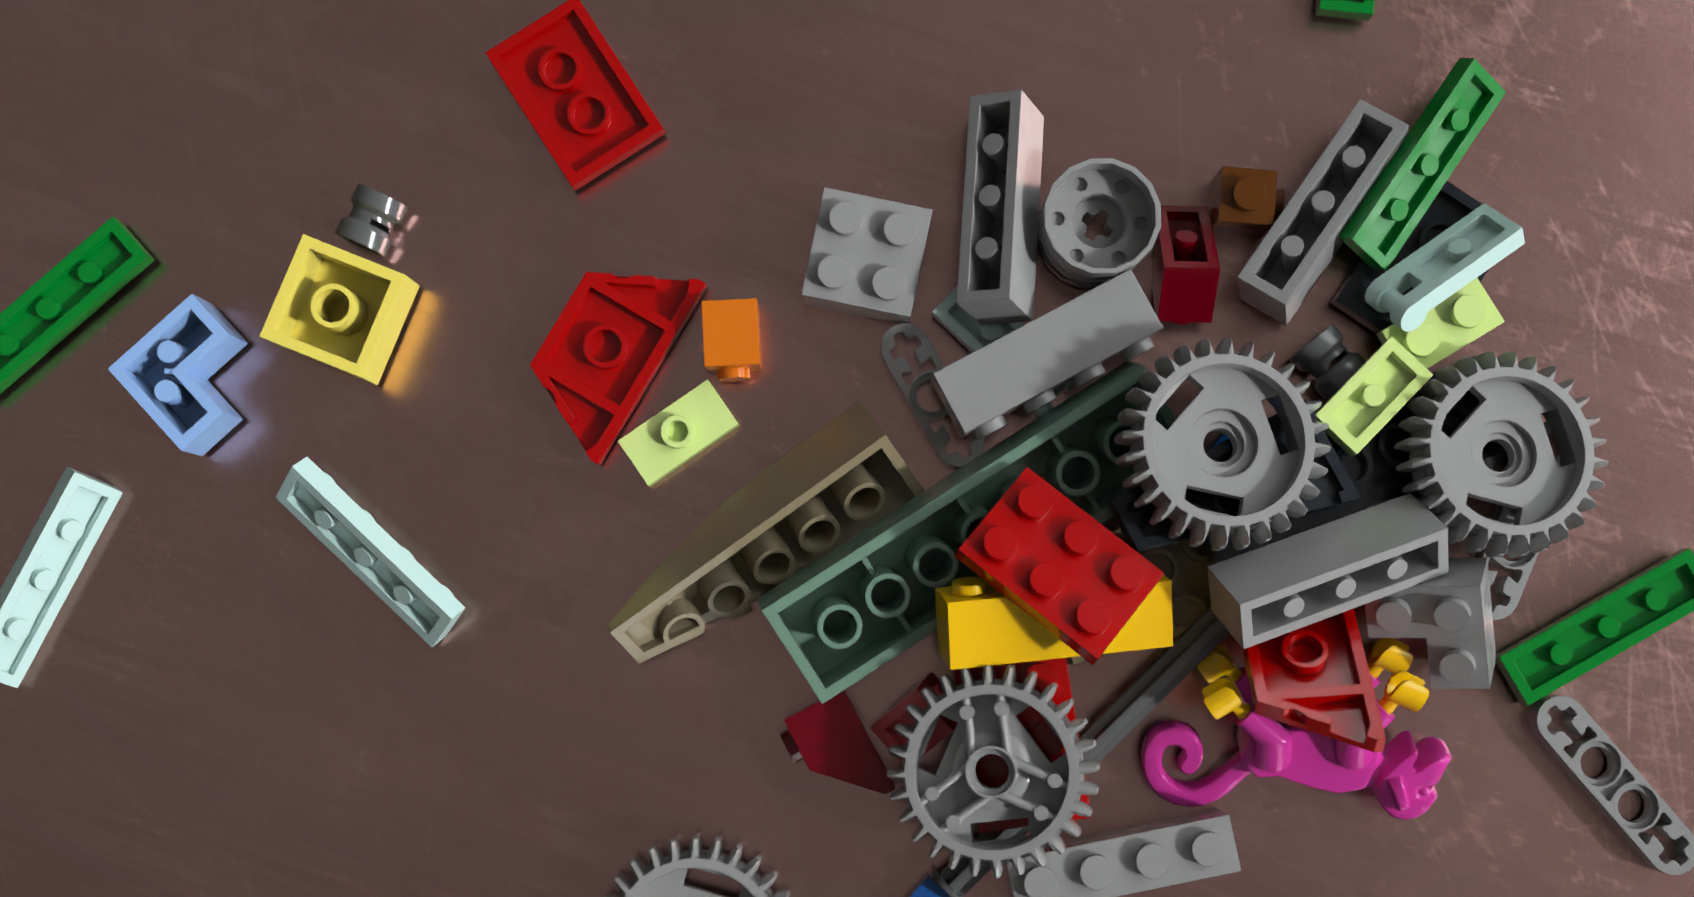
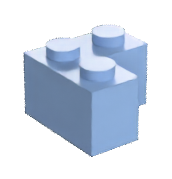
M194 294L188 296L108 368L113 376L181 451L203 456L243 420L208 379L248 343L212 303Z

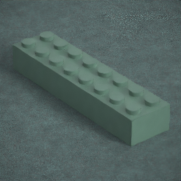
M1130 361L1124 362L757 598L763 614L822 704L937 630L935 588L951 587V582L957 578H981L958 560L955 555L1026 467L1030 468L1102 524L1113 517L1106 503L1135 488L1123 487V482L1135 473L1133 466L1116 465V460L1119 457L1130 452V446L1115 443V436L1122 431L1131 430L1130 426L1118 421L1117 418L1118 414L1126 408L1137 410L1125 397L1135 387L1145 391L1138 382V377L1147 370L1145 365ZM1167 402L1159 408L1155 418L1165 429H1168L1176 420Z

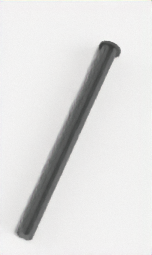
M1211 605L1173 642V647H1167L1079 734L1080 739L1094 738L1097 743L1094 748L1083 753L1084 760L1090 759L1100 762L1230 634L1211 611ZM1021 827L979 833L974 839L989 841L1024 837L1030 831V828ZM965 857L962 858L961 862L954 869H950L947 865L941 872L938 869H934L931 874L951 897H964L991 870V862H983L976 877L970 874L971 859Z

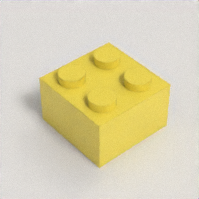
M303 234L259 337L378 386L420 286L405 274Z

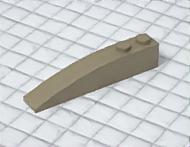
M859 400L774 461L727 499L686 537L644 581L609 622L607 628L612 636L640 664L703 634L705 624L717 618L730 616L731 620L752 611L749 603L756 601L764 593L925 490L886 434Z

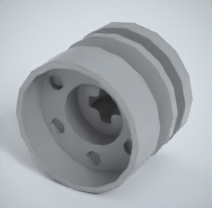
M1090 158L1069 167L1053 183L1039 214L1037 248L1044 264L1060 280L1079 288H1096L1130 269L1133 271L1152 250L1161 229V203L1152 183L1136 167L1114 158ZM1094 220H1097L1103 224L1100 234L1094 240L1088 239L1084 235L1087 231V225L1089 226Z

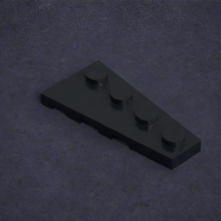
M1314 412L1311 413L1312 422H1319ZM1275 414L1268 418V422L1280 455L1288 453L1287 437L1278 414ZM1322 431L1315 435V442L1330 445L1331 449L1328 453L1314 458V462L1326 467L1328 472L1321 478L1308 479L1320 490V493L1311 500L1300 498L1308 509L1307 512L1360 499V495L1325 432ZM1227 439L1206 450L1205 453L1216 462H1226L1232 455V443L1230 439ZM1140 485L1106 503L1127 543L1137 552L1190 540L1191 530L1188 528L1174 539L1168 537L1170 526L1173 522L1168 517L1155 525H1151L1149 520L1157 509L1152 502L1139 508L1134 507V502L1144 493ZM1186 488L1185 500L1197 508L1232 516L1238 515L1240 500Z

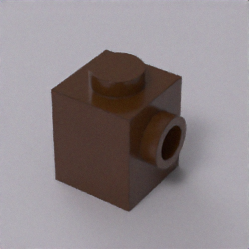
M1222 166L1211 180L1209 213L1213 233L1261 238L1274 225V221L1278 219L1284 210L1285 191L1284 188H1277L1278 171Z

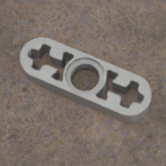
M901 323L891 327L885 333L881 342L880 353L882 361L937 458L945 466L959 469L982 454L984 439L978 440L974 432L970 434L973 442L967 447L970 455L966 458H962L958 452L948 454L945 451L944 446L949 443L950 436L944 425L937 432H934L929 425L930 422L940 421L949 415L945 406L939 411L930 412L921 408L916 400V391L919 386L931 381L933 373L943 369L945 366L928 336L920 327L910 323ZM903 336L907 342L916 339L920 346L915 349L914 357L920 368L930 361L935 370L922 372L909 385L906 384L902 376L912 374V369L904 357L894 359L891 356V352L896 348L895 338Z

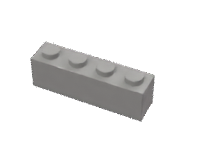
M1022 89L970 96L956 303L980 325L1033 321L1044 116Z
M1361 99L1358 101L1238 275L1241 300L1285 326L1288 325L1344 243L1339 238V235L1408 135V124Z
M1130 269L933 373L931 382L961 438L974 432L978 440H982L1006 427L1008 423L1004 416L1023 406L1027 414H1031L1055 401L1057 397L1053 390L1072 380L1076 388L1082 387L1105 374L1106 371L1102 364L1121 354L1126 363L1151 350L1155 346L1150 338L1161 331L1163 326Z
M1411 493L1208 566L1211 611L1243 649L1252 647L1449 573L1448 528Z
M1218 808L1063 840L1066 850L1062 855L1047 845L1044 847L1047 858L1046 865L1042 868L1039 867L1032 856L1029 855L1025 857L1026 866L1023 875H1017L1011 861L1005 862L1004 865L1011 897H1118L1241 871L1230 816Z

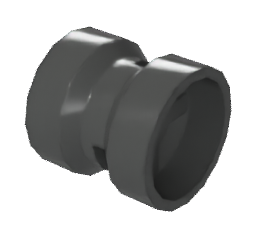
M357 184L351 197L352 210L349 216L341 218L334 234L360 248L385 257L391 245L389 236L393 225L401 223L408 208L379 191Z
M1333 323L1290 357V360L1300 371L1309 372L1315 379L1314 388L1324 400L1332 397L1365 363L1364 359L1357 352H1349L1343 345V335ZM1334 359L1336 362L1327 369L1325 366Z

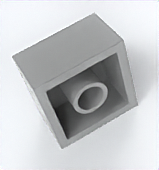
M824 187L801 294L803 305L893 324L910 323L933 209Z

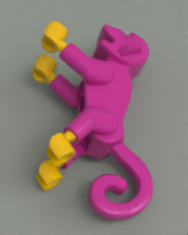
M1394 638L1378 639L1371 651L1370 662L1367 663L1373 688L1381 683L1378 676L1383 669L1393 673L1386 683L1384 697L1381 699L1376 698L1383 729L1395 719L1393 711L1398 705L1415 713L1423 707L1429 696V690L1423 687L1425 681L1406 672L1413 661V654L1408 652L1409 646ZM1218 644L1197 665V668L1204 679L1210 684L1202 689V693L1205 696L1204 703L1212 716L1218 720L1232 711L1236 714L1234 723L1239 727L1236 736L1240 750L1209 775L1195 781H1182L1173 778L1164 769L1162 756L1166 747L1177 745L1182 748L1177 760L1179 770L1187 775L1196 772L1203 759V746L1200 736L1194 727L1180 720H1166L1152 727L1146 734L1142 744V768L1148 784L1159 797L1175 805L1193 807L1203 806L1216 801L1229 793L1247 775L1253 773L1256 778L1279 776L1315 789L1338 794L1371 788L1379 804L1389 816L1401 820L1418 818L1431 807L1437 799V792L1434 786L1441 779L1445 768L1452 758L1446 743L1434 736L1425 737L1414 744L1410 732L1402 731L1384 745L1383 752H1371L1255 714L1246 667L1237 668L1229 651L1222 644Z

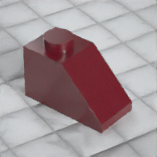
M1161 205V229L1152 248V294L1155 313L1159 321L1176 324H1189L1191 322L1212 323L1220 275V263L1208 206Z
M843 690L823 704L818 700L785 717L784 722L788 730L780 733V736L794 763L804 759L810 771L885 795L896 790L892 779L887 777V769L846 690Z

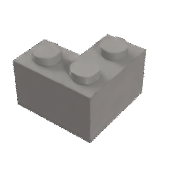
M1487 557L1448 558L1449 573L1365 604L1368 638H1426L1431 689H1490L1496 662Z

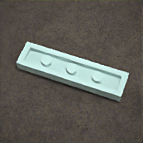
M308 457L293 465L275 498L427 644L434 647L445 638L465 609L446 586L440 584L415 560L406 548L399 545L375 522L370 513L355 503L335 483L330 475L323 472Z
M68 466L64 470L0 589V683L18 688L123 493L115 486Z

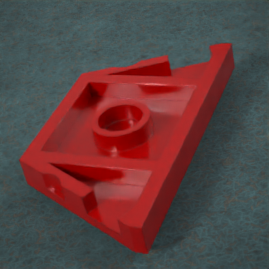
M586 272L530 364L532 370L543 387L548 391L555 402V406L580 441L589 459L599 466L602 464L707 289V284L700 279H689V281L657 279L656 276L633 275L627 277L615 276L613 273Z
M1354 609L1252 647L1242 648L1255 714L1371 752H1383L1386 737Z

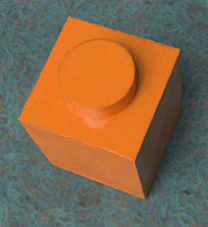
M757 298L701 301L705 369L708 373H717L718 381L735 382L750 380V371H762L760 311Z

